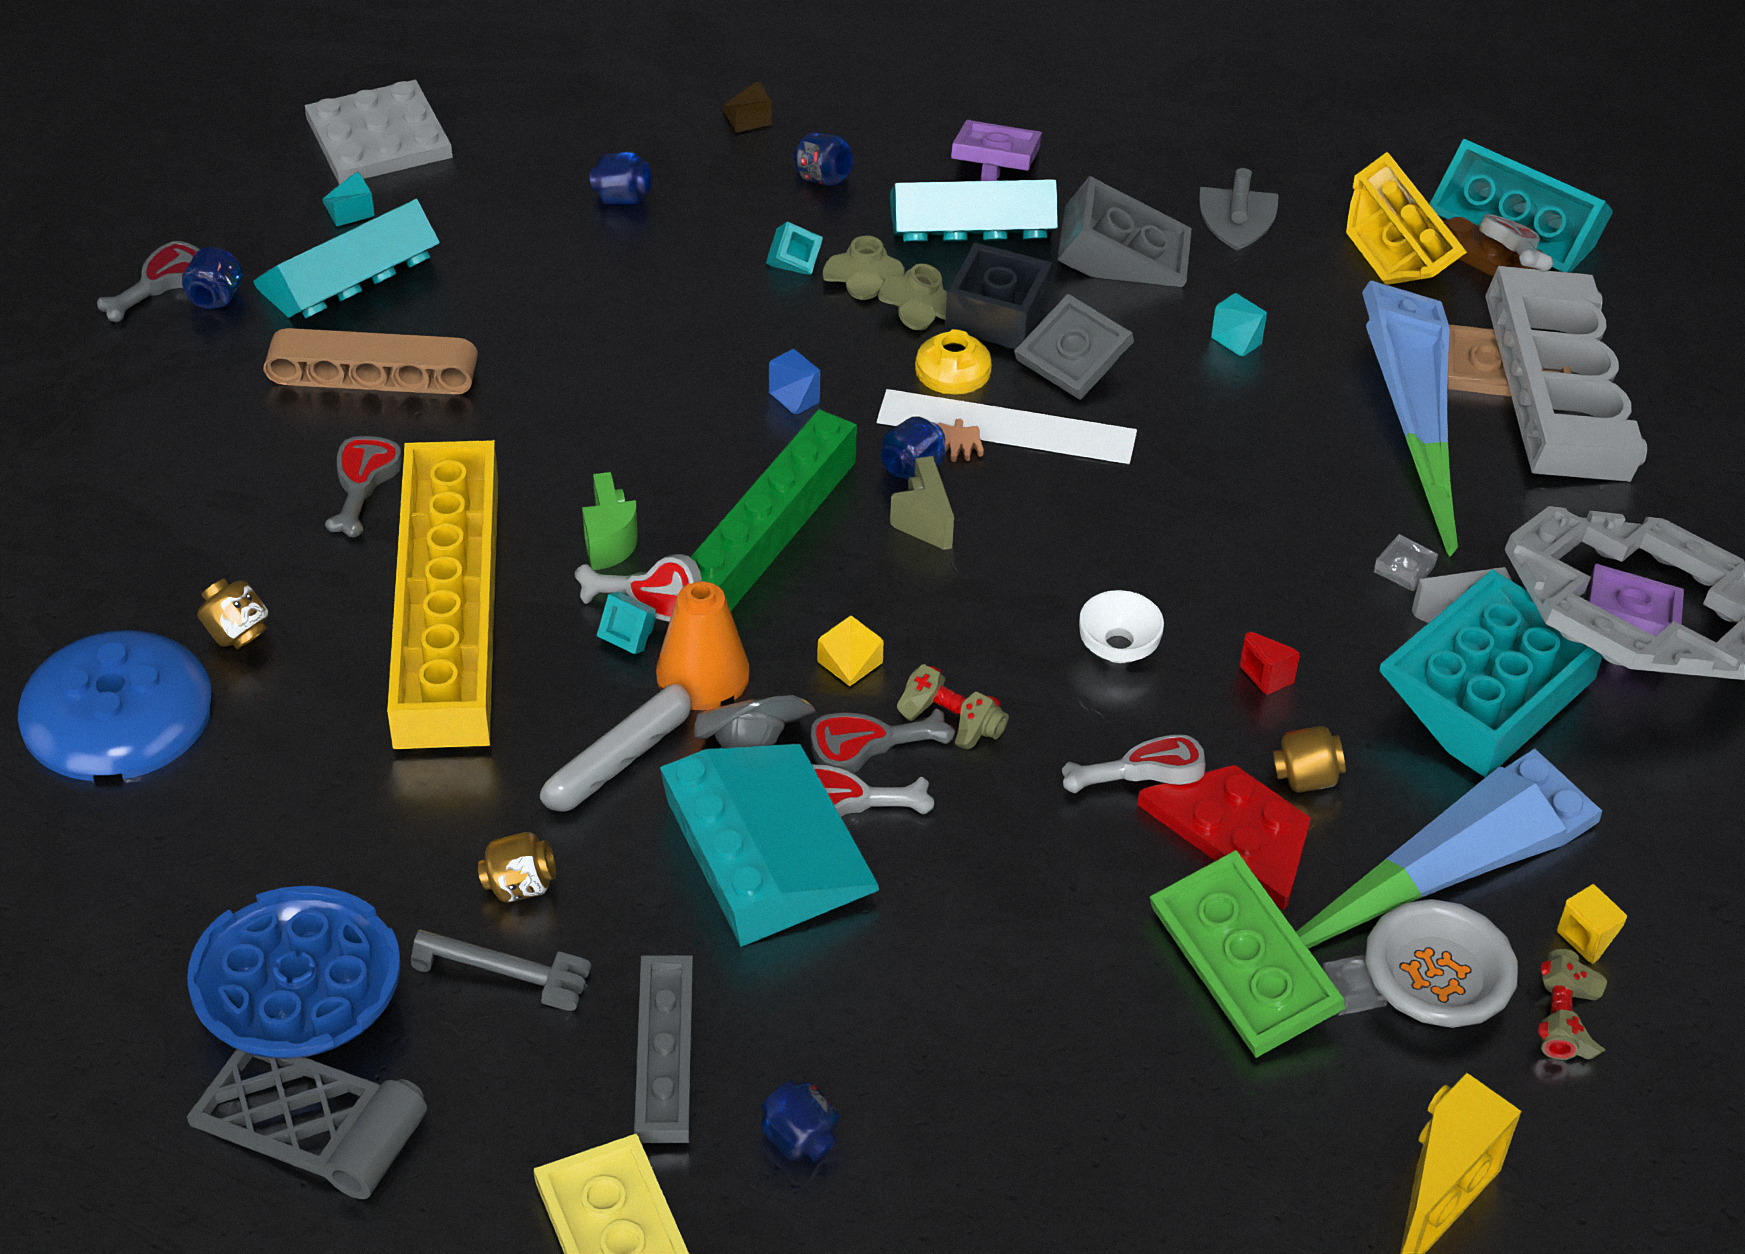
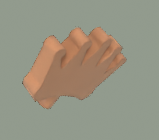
M956 419L954 426L941 422L937 423L934 433L926 443V450L928 452H931L932 448L936 445L939 446L938 458H943L944 453L950 448V459L952 462L957 460L961 449L966 461L970 460L973 448L977 451L979 457L984 454L979 427H963L964 421L962 419Z

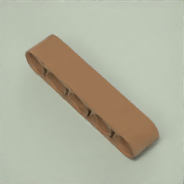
M286 328L275 332L264 363V372L270 380L282 385L456 395L465 393L470 389L478 351L468 340L455 337Z

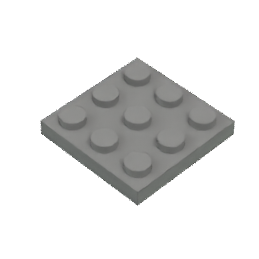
M416 80L401 81L382 88L361 90L356 94L334 99H323L317 103L304 105L306 118L339 185L356 172H360L363 179L453 158L451 143Z

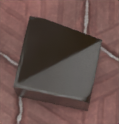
M759 81L751 84L723 105V112L735 132L772 125V101Z

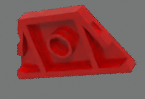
M1236 765L1205 772L1201 779L1189 784L1163 783L1144 788L1139 792L1138 806L1214 861L1236 850L1273 902L1282 910L1288 906L1311 817Z

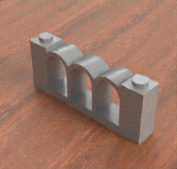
M1498 266L1485 297L1531 472L1534 474L1631 482L1638 466L1642 465L1646 459L1647 443L1641 437L1637 421L1627 420L1631 413V401L1627 394L1619 386L1612 383L1619 370V361L1614 352L1601 342L1606 331V319L1601 312L1602 295L1597 291L1593 275L1557 271L1543 272L1536 269ZM1531 328L1557 330L1565 333L1531 330ZM1542 367L1562 370L1563 367H1570L1572 372L1578 374L1542 371ZM1553 409L1582 412L1593 417L1554 414Z

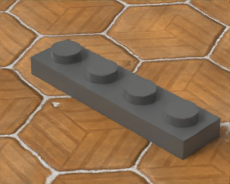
M693 955L641 956L634 1134L637 1133L641 1143H689Z

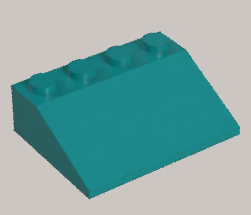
M1491 569L1382 662L1379 671L1450 755L1486 778L1596 679L1603 656L1582 643L1572 642L1564 638L1560 631L1547 625L1528 591Z
M800 744L705 749L660 767L667 802L740 947L879 891L877 881Z

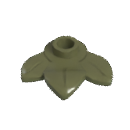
M873 236L855 238L847 249V253L832 256L826 262L823 269V279L825 281L846 282L849 294L859 300H867L877 296L881 285L888 277L904 276L902 263L888 256L882 242Z
M916 264L906 271L904 276L888 277L879 289V300L898 306V314L902 323L912 330L927 329L932 324L935 316L946 319L947 292L943 290L940 272L931 265Z

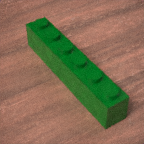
M819 409L690 557L696 562L702 581L713 583L721 588L730 612L856 463L857 424Z

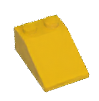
M1468 1073L1453 1088L1444 1085L1429 1104L1428 1112L1432 1114V1118L1419 1136V1142L1423 1144V1148L1416 1168L1400 1254H1425L1502 1169L1521 1110Z

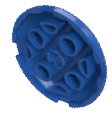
M107 631L86 636L64 646L47 658L34 671L20 697L18 724L27 749L41 764L50 770L70 778L85 781H94L95 775L122 773L124 780L150 773L169 764L195 743L204 731L211 715L212 688L203 664L190 650L177 641L145 631Z
M292 886L257 894V902L233 914L229 909L210 924L196 943L188 965L187 980L191 1002L199 1019L211 1033L229 1046L245 1053L267 1058L285 1059L312 1056L335 1049L356 1038L367 1030L387 1008L394 995L400 976L399 946L392 928L389 929L376 915L375 908L366 901L347 892L327 887Z

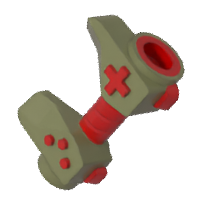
M922 664L911 674L905 692L897 704L898 711L907 720L913 721L935 702L960 715L959 729L955 741L958 747L971 749L976 745L981 735L997 739L1003 733L1008 723L1009 715L999 707L1000 702L997 698L985 696L979 692H974L966 698L944 687L945 677L941 675V670L935 666Z
M1568 949L1553 950L1549 953L1548 960L1541 964L1544 986L1552 993L1551 1015L1541 1020L1538 1027L1539 1035L1542 1038L1541 1049L1546 1056L1558 1060L1570 1059L1576 1055L1585 1059H1592L1604 1052L1605 1049L1590 1037L1578 1015L1572 1011V997L1597 1000L1602 997L1607 980L1600 973L1581 964L1575 952Z

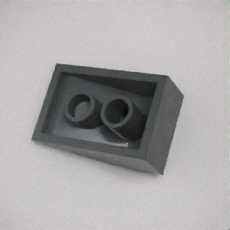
M1089 176L1065 205L1057 260L1072 269H1076L1094 278L1183 287L1187 280L1192 228Z

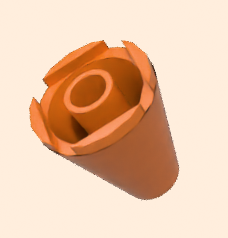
M704 581L690 583L679 591L656 666L657 683L660 689L675 683L682 685L690 695L692 710H709L721 707V701L733 695L734 700L741 696L749 683V662L725 595L720 587Z

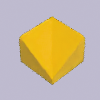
M850 615L818 639L817 662L848 686H851L883 663L884 643L881 637Z
M1592 884L1567 899L1557 932L1588 962L1593 964L1598 961L1624 926L1627 915L1599 888Z

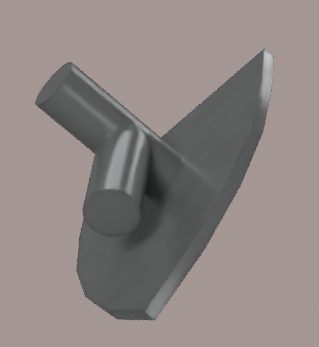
M1247 168L1236 170L1233 190L1200 187L1199 192L1200 212L1207 227L1221 241L1236 251L1254 243L1266 234L1275 221L1278 209V194L1249 191L1252 172Z

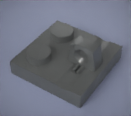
M1067 294L1014 352L1017 361L1081 400L1117 361L1119 356L1134 343L1131 331L1070 294Z

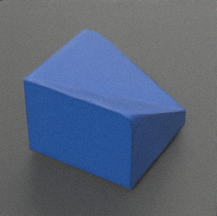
M791 349L772 359L769 363V394L793 414H799L820 403V370L798 351Z

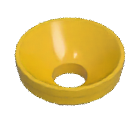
M955 329L938 334L924 342L918 350L915 362L916 375L926 387L951 395L966 394L981 388L990 378L992 367L990 353L986 346L976 338L968 335L967 332ZM943 346H961L966 349L959 352H951Z

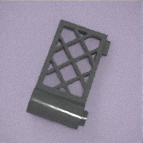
M237 1049L187 1115V1119L191 1127L326 1177L341 1192L354 1198L367 1199L427 1113V1105L423 1099L424 1095L421 1089L405 1079H398L397 1081L386 1080L379 1085L305 1057L267 1058L255 1056ZM252 1057L271 1063V1072L242 1081L240 1073ZM302 1076L315 1079L317 1088L286 1097L283 1086L284 1082ZM277 1086L280 1100L249 1109L246 1098L247 1094ZM348 1092L360 1096L352 1108L331 1114L327 1099ZM240 1098L243 1112L221 1119L210 1115L219 1103ZM318 1102L322 1103L324 1117L294 1126L290 1111ZM284 1114L288 1129L266 1136L255 1132L253 1123ZM329 1130L331 1139L319 1156L300 1149L298 1140Z

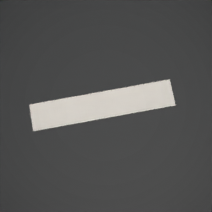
M886 389L876 422L897 426L906 420L905 428L934 432L935 426L939 422L954 426L956 419H962L964 421L963 427H979L980 440L1130 464L1137 429L890 389Z

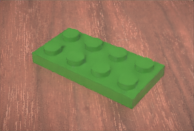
M1236 850L1150 896L1153 910L1255 1058L1345 1009L1343 996Z

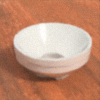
M1107 591L1092 597L1084 604L1079 620L1080 635L1084 644L1101 658L1114 663L1132 662L1150 655L1157 648L1163 634L1164 620L1159 608L1146 597L1130 591ZM1113 636H1122L1127 638L1132 644L1127 648L1118 649L1110 646L1106 640Z

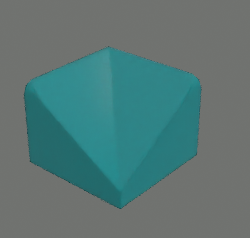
M360 172L352 174L323 198V204L336 226L375 216L372 193Z
M787 221L776 229L766 264L775 268L810 275L813 272L823 237Z
M1234 293L1216 306L1211 338L1237 355L1245 356L1262 344L1267 312L1239 294Z

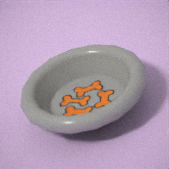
M1434 899L1404 903L1381 916L1367 937L1365 964L1375 988L1395 1009L1422 1023L1450 1028L1480 1024L1502 1011L1517 988L1518 960L1508 938L1486 916L1462 904Z

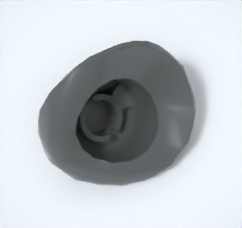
M794 695L773 696L737 702L709 709L698 714L695 722L694 738L701 740L715 734L722 748L770 746L776 743L781 731L785 728V724L800 720L815 713L816 710L808 701Z

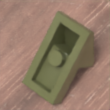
M933 456L916 458L915 477H909L908 479L909 491L894 493L891 496L890 523L894 528L943 550L952 549L954 515Z

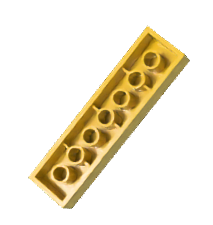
M495 440L405 443L387 709L393 749L490 746L498 470Z

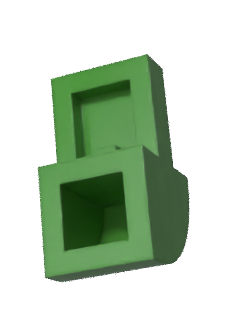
M611 472L593 474L595 506L582 507L584 540L590 567L593 570L605 569L621 563L631 555L638 541L636 500L625 502L623 489L615 490Z

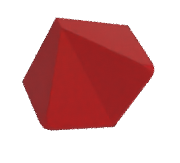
M1251 631L1245 634L1240 667L1263 693L1269 695L1295 682L1300 654L1292 647Z

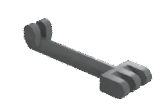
M419 929L416 934L411 955L412 967L422 972L430 970L434 961V955L542 985L544 989L542 991L541 1003L567 1011L576 1009L579 1002L577 994L582 993L586 983L584 978L588 977L591 969V963L588 960L560 951L557 952L551 967Z

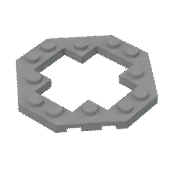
M1548 506L1510 535L1505 547L1506 554L1545 623L1560 631L1564 638L1572 642L1582 643L1601 653L1603 658L1610 663L1623 665L1629 669L1745 680V561L1742 558L1662 518L1646 517L1643 524L1625 522L1626 519L1623 514L1589 511L1587 518H1582L1568 512L1566 508ZM1581 542L1594 547L1601 556L1608 559H1617L1621 562L1638 548H1641L1651 553L1660 563L1674 565L1692 574V577L1697 582L1713 586L1709 589L1703 605L1715 610L1716 614L1722 619L1738 623L1716 643L1675 621L1655 637L1581 598L1580 596L1585 592L1591 577L1559 561V559Z

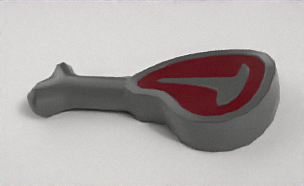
M172 241L164 244L146 259L142 267L141 280L118 296L100 297L97 300L98 309L107 313L109 321L120 322L124 319L125 312L150 295H161L165 291L175 288L198 286L210 277L211 269L207 255L201 249L183 241Z

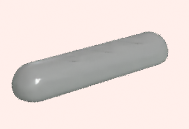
M675 683L668 685L553 774L540 791L541 802L547 808L559 812H566L578 806L606 781L616 776L630 765L634 759L644 754L666 734L673 731L687 719L691 711V698L688 691L682 685Z

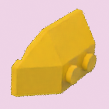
M1388 152L1355 175L1353 183L1355 190L1350 203L1346 233L1385 285L1434 277L1467 253Z

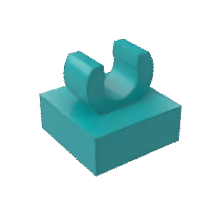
M619 591L608 594L597 636L633 654L644 651L648 636L653 631L656 621L654 617L656 609Z

